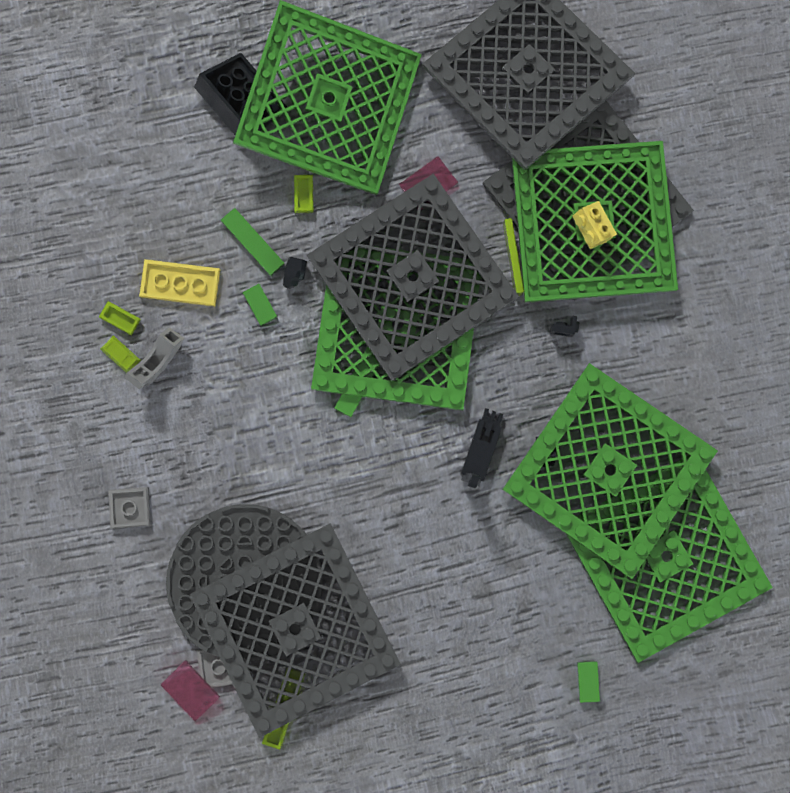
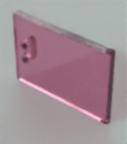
M437 156L406 180L399 183V185L405 192L434 173L447 192L458 184V181Z
M187 660L161 683V686L194 721L220 698L216 691Z

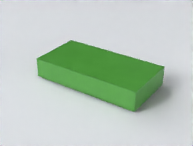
M260 284L243 292L260 326L277 318Z
M577 662L579 702H600L598 662Z

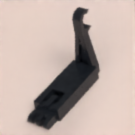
M487 408L484 410L482 419L478 420L460 473L462 475L461 480L467 482L468 486L472 488L480 486L481 481L484 482L502 429L500 424L503 414L499 413L496 420L494 419L496 411L492 410L491 416L487 417L489 413Z

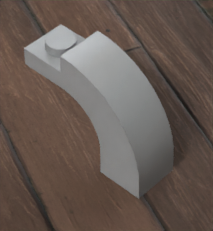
M170 327L158 336L147 356L126 373L125 379L139 390L145 385L149 386L173 359L184 338Z

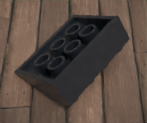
M242 53L200 73L194 86L234 135H236L257 72ZM270 91L267 102L275 99L272 91ZM282 101L285 109L288 108L287 105ZM277 102L269 106L273 114L281 111ZM266 108L264 110L262 119L269 116ZM272 120L263 123L264 126L267 127L272 123Z

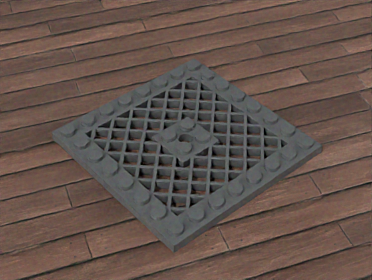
M498 0L422 64V67L524 170L528 169L635 75V72L560 0ZM525 7H535V13H525ZM509 18L508 24H502ZM512 18L522 19V23L512 24ZM525 19H535V25H525ZM538 19L548 20V25H538ZM495 30V35H489ZM498 30H508V36L498 35ZM511 30H521V36H511ZM524 31H534V37H524ZM538 31L547 32V37H538ZM551 32H561V37L551 38ZM484 41H495L494 47H484ZM479 42H481V47H477L476 45ZM498 42H508V48L498 47ZM511 42H521V48H511ZM524 43H534V48L530 44L524 48ZM537 43L547 44V50L537 49ZM551 44H560V50H550ZM564 44L573 45V51L564 50ZM471 52L481 53V59L471 58ZM466 53H468V58H462ZM484 53H494V59H484ZM497 53L507 54V60H497ZM511 54H517L510 60ZM541 55L547 56V61ZM550 56H560V62H550ZM564 56L573 57V63H564ZM577 57H586V63H577ZM457 64H467V70H457ZM470 64L481 65L480 71H470ZM484 65H494V72L483 71ZM497 66H503L502 72H497ZM525 67H531L533 69V72L526 73L523 69ZM554 68H560V74H554ZM563 69H573V75H563ZM577 69H586V76L577 75ZM590 70H599V76H590ZM461 76H467V82ZM470 77H480V83H470ZM483 77H492L493 84L483 83ZM496 78H507L506 84H496ZM510 80L516 85H510ZM550 80H560L559 87L550 86ZM544 81H546V86H540ZM563 81H573V87H563ZM576 81L586 82V88H576ZM590 82H596L593 86L590 87ZM474 89H480V94H478ZM483 89L493 90V96H482ZM496 90H506V97L496 96ZM509 90L519 91V97H509ZM523 92L527 96L533 92V98H524ZM536 92H546V98H536ZM549 92L559 93V99H549ZM563 93H573L572 100L563 99ZM576 93L582 94L578 99H576ZM496 102L506 103V109H495ZM509 103H519V110L509 109ZM522 103L532 104V110H522ZM536 104H546V111L536 110ZM549 105H559V111H549ZM563 105H569L564 111H562ZM509 115H519V122H508ZM522 116H532V123L522 122ZM535 116L545 117V123H535ZM549 117H556L549 123ZM522 128H532V135H521ZM535 129H542L535 135Z
M605 101L551 149L571 148L565 145L572 140V147H576L577 140L586 141V146H589L590 142H598L599 145H603V143L625 144L638 143L639 141L609 103ZM588 129L587 136L580 135L582 132ZM591 129L601 130L600 138L591 137ZM604 132L608 135L610 139L604 138ZM510 161L486 179L483 185L506 215L512 219L513 224L518 229L515 189L513 191L510 187L514 184L512 161ZM607 165L604 167L610 170L613 167V165ZM636 165L631 170L637 177L643 173ZM618 167L614 169V171H621ZM573 168L569 169L570 173L573 172ZM597 168L596 174L593 173V175L601 181L603 177H599L600 170ZM547 170L552 175L555 172L553 170ZM561 171L555 176L557 179H559V176L567 177ZM541 172V173H540V174H542V181H541V183L544 185V184H545V175ZM583 172L582 174L575 173L574 175L577 179H580L581 182L586 177V175ZM645 174V175L642 177V179H643V181H644L645 184H646V174ZM609 177L606 178L605 181H604V182L608 183L607 186H608L610 189H611V183L616 184V183H615L612 179H610ZM667 177L671 224L673 227L694 210ZM590 178L584 183L591 190L597 185ZM625 178L622 180L624 184L632 186L634 181H628ZM570 179L568 185L565 186L573 192L578 185L574 183L571 186L572 180ZM549 183L547 188H554L553 193H555L559 186L555 183ZM638 184L634 187L633 191L637 193L638 187H641ZM600 186L594 192L601 199L607 194ZM621 187L620 192H615L620 197L625 194L624 189ZM580 188L576 195L584 200L583 194L586 192ZM542 191L538 198L548 201L550 196L543 195ZM564 191L561 194L563 198L560 199L565 202L569 195ZM646 193L643 199L648 203V194ZM630 194L625 197L632 199V205L636 202V199ZM609 195L605 201L612 200L614 202L615 199ZM571 198L567 205H570L573 209V204L578 202ZM553 199V200H552V207H551V208L556 212V211H557V210H555V203H556V201ZM539 204L538 208H536L537 213L542 207ZM619 204L615 209L618 210V213L620 214L621 211H628L621 204ZM634 207V209L637 210L639 213H644L647 210V208L641 209ZM544 209V211L542 212V213L550 214V213H549L548 211H546L545 209ZM565 209L560 211L559 215L564 216V219L567 220V216L570 217L571 213ZM649 211L644 216L646 219L648 218V214H650ZM631 213L630 220L628 221L634 225L636 221H634V215ZM614 218V223L617 224L619 219ZM537 220L539 232L544 225ZM553 221L550 223L554 228H560L563 225L553 223ZM639 222L636 225L642 226L639 228L642 233H645L649 228L643 222ZM566 226L562 229V235L564 237L565 230L568 229ZM545 230L541 233L547 240L552 238L550 230L548 234ZM650 230L646 236L652 240V233ZM631 231L627 237L636 243L640 237ZM575 235L574 239H572V240L570 241V242L574 243V245H575L576 247H577V244H582V243H583V242H576V235ZM618 235L614 239V244L616 245L618 244ZM556 237L553 240L560 241V248L564 244V242L558 237ZM539 239L541 250L546 244ZM642 239L637 246L643 250L649 244ZM625 241L619 245V248L626 254L632 248ZM604 243V244L600 247V249H601L602 251H603L604 247H605V248H612V247H610L607 243ZM587 245L586 255L590 256V248ZM548 246L543 254L551 259L556 252ZM634 249L629 256L632 258L638 252ZM562 250L567 256H572L575 252L574 250L573 252ZM616 251L610 256L616 263L623 259ZM578 253L572 259L574 262L576 257H581ZM558 255L553 262L561 268L567 261ZM593 255L591 258L596 259L597 261L595 262L598 265L604 260L601 255ZM625 259L624 262H623L620 266H622L623 264H625V263L627 262V260ZM608 261L602 265V268L609 274L615 268ZM587 262L582 269L591 275L596 268L592 265L588 267ZM568 264L564 271L572 277L576 269ZM551 265L548 266L550 271L555 276V274L558 271L554 269ZM597 271L593 277H600L604 275ZM578 273L574 278H586V277L583 276L581 273H580V274ZM559 274L557 280L566 279L562 274Z
M434 173L307 254L308 259L391 382L519 298ZM418 208L417 215L409 214L410 212ZM421 208L432 209L430 217L420 216ZM434 210L440 219L433 218ZM402 218L401 225L393 224ZM405 218L415 219V227L404 226ZM418 221L429 222L428 230L418 229ZM431 224H441V233L430 231ZM445 226L451 235L443 234ZM387 228L385 235L378 234L379 232ZM390 228L400 230L399 238L388 236ZM403 230L413 232L412 241L401 239ZM416 233L426 235L425 243L415 241ZM429 236L440 238L438 246L428 244ZM371 238V240H370V245H363V244H362V243H364L365 241H367L368 239ZM374 238L384 240L383 248L373 246ZM442 238L453 240L452 247H442ZM387 241L397 242L396 251L386 249ZM455 241L462 250L454 249ZM400 243L411 245L409 253L399 252ZM413 246L423 247V255L418 250L412 254ZM355 248L354 256L346 255ZM358 248L368 250L367 259L357 257ZM427 248L437 250L436 259L425 257ZM371 251L382 253L380 261L370 259ZM440 251L450 253L449 261L438 259ZM385 253L395 255L393 264L383 262ZM453 254L464 255L462 264L452 262ZM398 256L406 257L405 259L397 263ZM466 256L473 266L465 265ZM339 259L338 266L334 262ZM342 259L353 260L351 269L341 267ZM356 261L366 263L364 271L354 270ZM427 262L435 263L433 271ZM369 264L379 265L377 274L367 272ZM437 264L447 265V273H437ZM382 266L389 267L386 270L388 276L380 275ZM451 266L461 268L459 277L449 275ZM464 269L474 271L473 279L462 277ZM342 272L350 273L348 281ZM410 272H415L418 275V279L410 281L407 275ZM477 272L483 281L476 280ZM353 274L363 276L362 284L351 283ZM366 276L376 278L375 287L365 285ZM437 277L445 278L444 287L435 286L439 283ZM379 279L390 281L388 290L378 288ZM448 279L458 281L457 290L446 288ZM392 282L395 284L399 292L391 290ZM461 282L472 284L470 292L460 291ZM474 285L485 286L484 294L473 293ZM352 287L360 289L359 297ZM489 288V290L491 291V293H489L488 295H486V294H487V289ZM364 289L374 291L372 300L362 298ZM432 289L443 291L441 300L431 298ZM429 290L428 298L419 296ZM377 292L387 294L385 303L375 301ZM445 292L456 294L454 303L444 301ZM390 295L400 296L399 305L388 303ZM458 296H468V305L458 304ZM472 297L480 299L471 305ZM403 298L407 303L413 300L412 308L402 306ZM416 300L427 302L426 309H415ZM363 303L371 304L370 312L367 311ZM429 303L440 304L439 313L428 311ZM374 305L384 307L383 316L372 314ZM443 305L453 307L452 316L441 314ZM387 308L398 309L396 318L386 317ZM456 308L465 309L455 316ZM401 310L411 312L409 321L399 319ZM414 313L424 315L423 324L412 322ZM427 315L438 317L436 326L425 324ZM373 318L382 320L380 328ZM440 318L448 319L447 322L439 326ZM384 322H395L394 331L383 330ZM398 323L408 325L407 334L396 332ZM411 326L422 328L420 337L409 335ZM424 328L433 330L423 337ZM384 334L392 335L391 344L386 339ZM395 336L406 338L404 347L394 345ZM408 339L417 340L415 343L407 347Z
M331 523L190 594L259 738L401 665ZM322 550L324 556L317 554L316 552ZM310 556L308 565L298 562ZM314 556L324 559L321 569L311 566ZM326 562H328L333 573L324 571ZM293 564L290 574L280 571ZM296 565L306 568L303 578L293 575ZM309 569L320 572L317 582L306 579ZM276 573L273 583L263 580ZM279 574L289 577L286 587L276 584ZM322 574L333 577L330 587L319 584ZM292 578L302 581L299 591L289 588ZM335 578L342 591L333 588ZM258 582L255 592L245 589ZM261 583L271 586L268 596L258 593ZM305 583L315 586L312 596L302 593ZM274 587L285 590L282 600L271 597ZM318 587L328 590L325 600L315 597ZM240 591L238 600L228 598ZM331 591L341 594L339 604L328 601ZM244 592L254 595L251 605L241 602ZM287 592L298 595L295 605L284 602ZM257 596L267 599L264 609L254 606ZM300 596L311 599L308 609L305 603L298 605ZM344 596L350 608L341 606ZM223 600L221 607L219 608L217 602ZM314 600L324 603L321 614L311 611ZM226 601L236 604L233 614L223 611ZM270 601L280 604L277 614L267 611ZM239 605L249 608L246 618L236 615ZM283 605L292 608V609H290V610H288V611H286V612L280 614ZM327 605L337 608L334 618L324 615ZM252 609L262 612L260 622L249 619ZM340 609L350 612L347 622L337 619ZM265 614L275 617L269 620L271 626L262 624ZM310 614L319 617L317 627ZM353 614L359 626L350 623ZM223 615L232 617L229 627ZM322 618L333 621L330 631L319 628ZM235 619L245 622L242 632L232 629ZM248 623L258 626L255 636L245 633ZM335 623L346 626L343 636L333 633ZM292 624H298L301 627L299 634L294 635L290 632ZM261 627L271 630L268 640L258 637ZM348 627L359 630L356 640L346 637ZM319 632L328 634L326 644L316 642L322 638ZM361 632H363L368 644L359 641ZM232 633L240 635L238 643H236ZM274 633L280 644L271 642ZM243 636L253 639L251 649L240 646ZM331 636L342 639L339 649L328 646ZM344 640L355 643L352 653L341 650ZM256 641L267 644L264 654L253 651ZM311 644L308 654L298 651ZM270 645L280 648L277 658L267 655ZM313 645L324 648L321 658L310 655ZM357 645L368 648L365 658L355 655ZM327 649L337 652L334 662L324 659ZM370 650H372L374 656L368 658ZM241 651L249 653L246 661ZM282 651H284L286 656L293 653L290 663L280 660ZM252 654L262 657L259 667L249 664ZM296 654L306 657L303 667L293 664ZM340 654L350 657L347 667L337 664ZM309 658L319 661L317 671L306 668ZM353 658L362 661V662H360V663H358V664H356V665L350 667ZM265 659L275 662L273 671L262 668ZM278 663L289 666L286 676L275 673ZM322 663L333 666L330 676L319 673ZM335 667L345 670L333 676ZM249 668L258 671L255 680ZM291 668L302 671L299 680L289 677ZM261 672L271 675L268 685L258 682ZM304 672L315 675L312 685L302 682ZM318 676L327 679L315 685ZM274 677L284 680L281 689L271 686ZM287 681L297 684L294 694L284 691ZM300 685L310 688L298 694ZM258 686L266 689L264 698ZM269 690L280 693L277 703L266 700ZM282 695L292 697L280 703ZM266 704L271 705V706H274V707L271 708V709H268V707H267Z

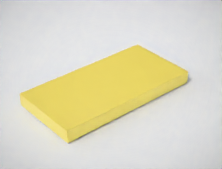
M144 259L139 297L215 307L220 268Z

